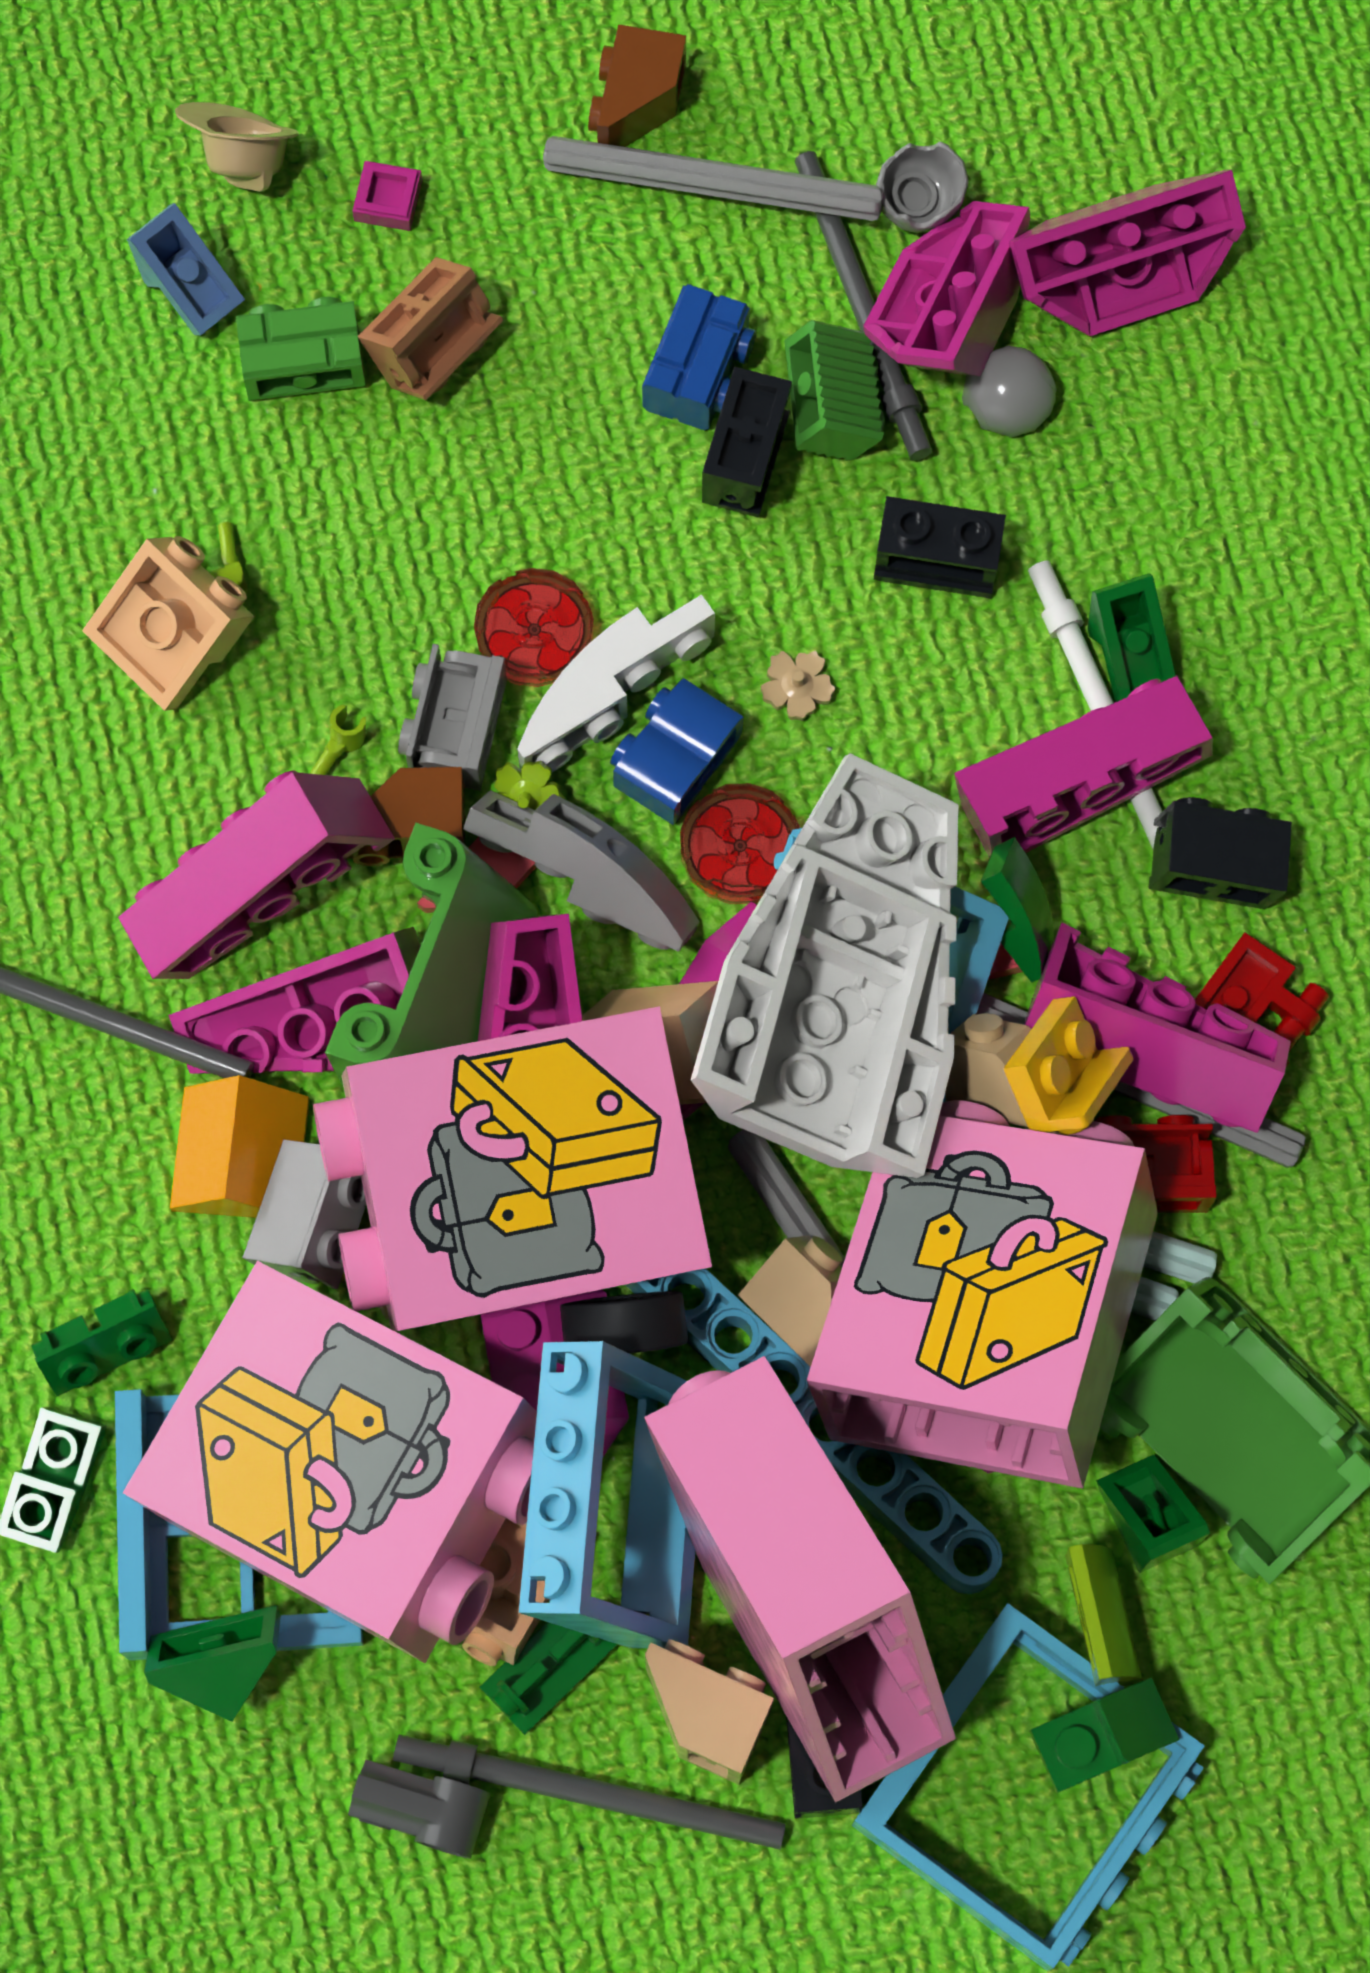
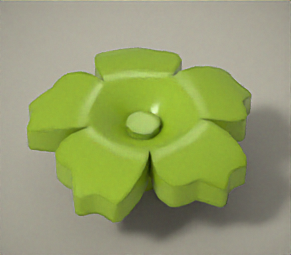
M542 761L524 763L521 770L513 763L507 762L503 767L496 770L497 779L494 787L500 791L498 794L516 801L520 808L529 807L536 810L552 794L565 799L560 792L558 783L548 782L552 769Z

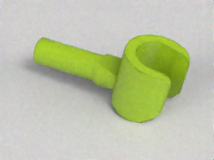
M222 522L218 525L221 559L224 567L209 573L215 579L217 576H222L232 580L247 595V584L242 567L238 561V556L236 555L233 525L230 522Z
M341 705L335 708L330 715V740L309 774L327 775L343 752H352L359 749L366 739V717L360 720L359 725L355 729L343 730L340 727L346 720L347 706Z

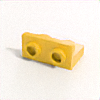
M1073 996L1057 998L1051 1001L1003 1070L1029 1130L1040 1132L1058 1131L1060 1134L1069 1135L1080 1132L1091 1125L1094 1117L1111 1092L1117 1087L1119 1080L1132 1063L1133 1056L1129 1047L1097 1050L1093 1028L1084 1019L1077 999Z

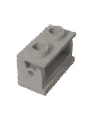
M432 645L428 664L419 663L414 676L412 698L419 699L415 719L405 718L399 738L398 753L406 756L408 768L462 767L465 788L481 791L507 683L504 657L494 655L488 657L462 651H446L444 662H442L439 645Z
M283 1139L242 1258L253 1265L259 1261L299 1282L311 1284L322 1282L332 1289H338L344 1272L338 1234L358 1230L366 1207L361 1176L328 1182L319 1144Z

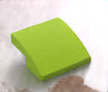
M1080 1544L1069 1547L1065 1557L1095 1686L1114 1682L1127 1686L1143 1681L1112 1549L1107 1546Z

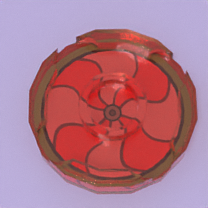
M536 568L515 571L516 575L507 577L503 581L499 579L489 586L477 605L474 633L480 655L492 657L494 655L504 657L507 680L514 684L534 687L552 684L568 664L592 641L594 633L592 611L588 601L583 597V592L574 581L553 570Z
M751 783L725 784L712 790L711 794L705 796L700 802L698 800L688 810L680 830L681 862L690 880L707 896L728 904L757 903L777 872V869L774 868L775 854L784 851L789 834H791L792 830L799 829L800 826L794 814L792 815L790 809L784 805V801L773 791Z

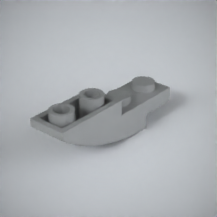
M490 790L470 808L463 830L479 836L481 843L492 850L503 853L514 852L534 861L535 866L545 874L558 878L570 877L574 879L567 901L581 907L583 913L590 919L603 924L616 923L638 933V937L644 943L654 948H671L678 952L696 932L700 921L682 894L666 875L638 847L614 828L581 807L552 794L536 810L529 807L523 809L517 805L516 801Z

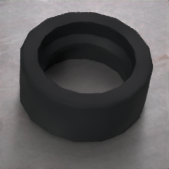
M651 1292L568 1302L560 1306L563 1342L604 1341L627 1353L661 1350L688 1343L682 1292Z

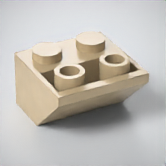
M668 1639L665 1648L650 1642L645 1654L646 1671L678 1757L739 1785L771 1712L774 1698L764 1694L766 1683L734 1667H729L726 1676L706 1668L703 1663L704 1654L675 1640Z

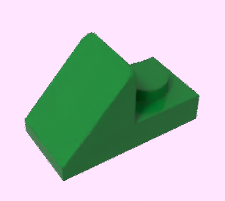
M1148 573L1092 591L1087 630L1089 637L1102 645L1115 702L1127 698L1134 689L1150 680L1160 679L1161 682L1175 677L1153 575Z
M1152 1677L1029 1730L1056 1793L1180 1740Z

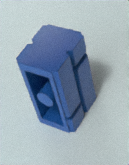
M689 284L683 285L642 385V404L646 411L669 419L677 418L681 423L704 431L710 428L715 413L721 412L730 382V375L736 361L746 364L754 346L756 330L749 328L750 308L746 303L722 295L717 297L713 292Z

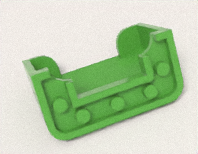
M415 823L404 851L403 866L411 884L421 890L423 898L434 903L436 908L396 1010L379 1004L362 1003L352 1006L338 1020L325 1054L342 1086L341 1075L347 1066L477 1042L491 923L539 917L536 907L529 898L459 839L445 831Z
M1205 1277L1188 1287L1118 1359L1100 1428L1113 1438H1117L1121 1433L1129 1438H1136L1139 1435L1231 1527L1227 1536L1233 1546L1228 1550V1554L1234 1563L1248 1576L1257 1578L1260 1575L1270 1585L1370 1486V1428L1246 1306L1216 1280Z

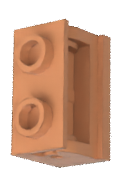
M435 257L358 335L359 340L392 389L427 400L433 393L446 385L449 376L470 354L484 346L488 336L502 323L503 318L500 315L487 312L490 309V303L475 279L477 276L472 268Z

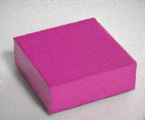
M365 161L352 210L354 221L411 231L423 181L421 170Z

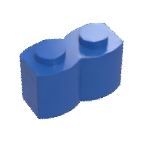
M684 678L671 691L664 687L657 693L645 715V718L650 720L649 724L637 737L631 733L625 736L616 748L610 762L615 766L613 770V786L672 825L683 816L707 780L732 750L742 734L744 718Z

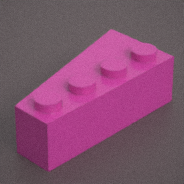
M1178 676L1161 682L1160 679H1153L1134 689L1125 699L1109 706L1092 710L1079 719L954 773L962 809L989 858L995 846L1013 837L1016 838L1022 849L1027 853L1213 756V737Z
M288 771L280 774L266 785L264 789L266 794L251 807L240 809L229 815L221 823L222 831L209 842L186 851L177 861L179 867L167 877L154 881L138 891L135 895L136 903L118 918L152 979L191 978L253 936V932L248 924L251 922L262 923L277 916H283L299 905L300 902L295 893L301 888L316 884L325 878L327 881L333 882L352 869L346 859L365 845H371L373 850L379 851L395 840L360 778L298 773L297 771Z
M569 914L492 922L478 1041L581 1022L582 1014Z
M1061 922L1042 976L1037 982L1024 1025L1032 1029L1053 999L1075 996L1084 1019L1093 1028L1097 1050L1129 1047L1133 1061L1119 1082L1150 1092L1155 1098L1171 1105L1181 1104L1208 1114L1222 1125L1242 1127L1258 1133L1285 1074L1291 1041L1218 1003L1210 1005L1207 1010L1195 1004L1193 996L1186 991V986L1167 976H1164L1161 981L1153 982L1127 968L1131 960L1130 957L1109 946L1103 955L1078 943L1081 935L1080 931Z

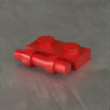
M1244 932L1195 998V1004L1207 1010L1210 1005L1218 1003L1255 1023L1259 1021L1267 1008L1279 1015L1282 1020L1274 1030V1033L1291 1041L1290 1052L1302 1035H1310L1320 1022L1318 1012L1329 999V995L1323 988L1314 983H1309L1299 997L1285 989L1284 985L1292 976L1296 967Z

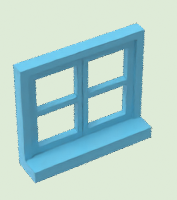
M141 1389L115 1391L119 1653L128 1660L147 1659L151 1635L212 1621L169 1623L168 1538L192 1537V1535L170 1524L123 1494L124 1489L179 1396L146 1397ZM240 1562L241 1613L255 1610L254 1569ZM329 1610L328 1613L281 1615L277 1651L363 1646V1629Z

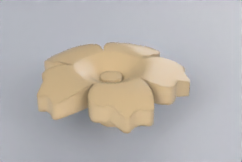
M781 651L776 656H771L770 667L767 670V677L771 681L762 684L760 689L763 694V701L771 704L776 710L784 708L787 704L788 718L801 721L808 715L815 713V703L829 704L832 695L835 693V687L830 683L829 675L821 674L825 666V659L820 657L816 651L809 654L798 653L795 664L784 651Z

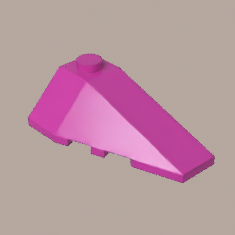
M410 927L168 1016L175 1033L253 1062V1073H262L264 1071H302V1073L334 1071L325 1051L342 1014L352 1006L362 1003L379 1004L396 1010L421 945L415 928ZM186 1064L190 1074L209 1073Z

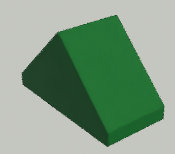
M1154 1454L1096 1480L1099 1491L1139 1573L1198 1547L1210 1534L1207 1522Z
M274 1605L151 1635L144 1670L148 1683L233 1722L277 1653L281 1619L278 1606Z

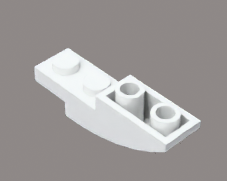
M702 594L653 625L649 624L639 608L636 607L591 641L561 672L532 715L517 748L520 770L524 763L542 761L554 772L570 760L573 755L572 751L592 739L593 742L598 743L608 739L622 727L623 720L628 717L627 694L625 691L629 689L631 692L641 691L651 685L660 676L661 669L679 658L682 661H688L701 654L710 645L711 638L714 637L715 612Z

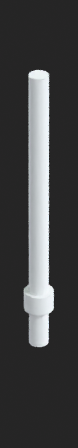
M1046 560L1029 568L1028 572L1045 608L1041 616L1050 636L1059 639L1090 711L1113 704L1114 702L1080 629L1084 621L1075 601L1066 598L1050 561ZM1151 787L1130 798L1153 849L1156 831L1159 827L1153 825L1154 819L1163 811Z

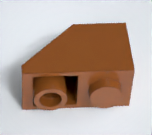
M618 24L614 47L604 45L601 55L599 80L606 81L603 97L594 95L590 107L588 130L597 132L598 143L626 147L676 116L686 70V35Z
M462 767L399 768L370 796L395 840L379 851L373 850L371 845H365L346 859H353L354 863L363 866H380L387 864L390 858H403L415 823L445 831L465 845V830H463L465 825V784Z

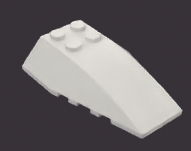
M851 753L843 758L724 960L691 1077L692 1083L719 1119L830 1167L914 1178L924 1176L954 1059V1035L948 1034L949 1007L955 1004V978L949 977L950 944L956 941L957 917L950 914L951 888L957 886L959 804Z

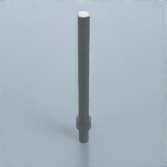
M807 151L796 157L795 164L799 174L826 178L816 152ZM814 212L859 329L864 332L863 325L875 302L842 218L838 215ZM871 341L870 344L874 346L872 355L878 361L877 375L884 390L881 402L888 420L891 423L897 424L910 460L918 461L924 459L932 453V448L918 415L922 411V406L913 385L906 384L899 364Z
M0 967V993L219 1077L228 1078L241 1075L251 1079L254 1070V1063Z
M399 1734L396 1742L393 1761L444 1772V1778L469 1785L471 1779L774 1849H781L786 1823L478 1753V1745L452 1740L450 1746Z

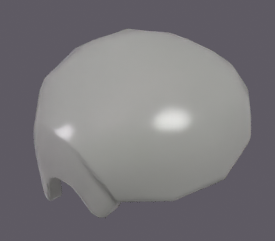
M938 142L931 146L906 144L881 166L876 186H880L883 189L881 212L902 230L921 233L929 232L936 226L950 221L958 214L969 180L964 161L949 145L943 142Z
M1006 346L990 353L981 376L966 375L962 401L964 406L970 408L982 429L1015 437L1034 432L1050 416L1056 401L1057 388L1052 373L1039 356L1022 347Z

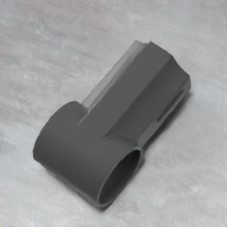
M365 1760L352 1794L348 1815L371 1825L414 1836V1842L471 1859L491 1793L444 1777L434 1776V1779L430 1780Z

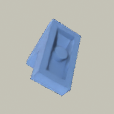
M175 203L170 204L127 239L144 283L147 287L160 288L194 335L201 336L245 300Z

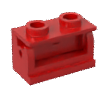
M1119 1115L1104 1116L1094 1120L1123 1132L1133 1142L1134 1147L1145 1148L1158 1213H1208L1216 1199L1212 1141L1207 1140L1213 1130V1124H1195V1118L1188 1115L1164 1116L1157 1119V1124H1132V1118Z

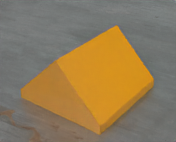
M241 1075L184 1087L170 1210L172 1212L256 1218L283 1139L305 1142L309 1097Z

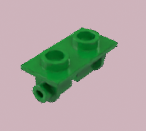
M134 1289L129 1290L128 1293L95 1308L94 1312L101 1326L92 1331L89 1330L86 1321L81 1315L48 1332L45 1331L40 1334L42 1340L31 1345L36 1356L34 1359L56 1397L74 1388L86 1386L96 1377L131 1360L143 1358L154 1349L173 1340L158 1313L159 1310L148 1289L136 1294Z
M546 1622L529 1638L514 1666L505 1662L479 1688L526 1735L618 1644Z

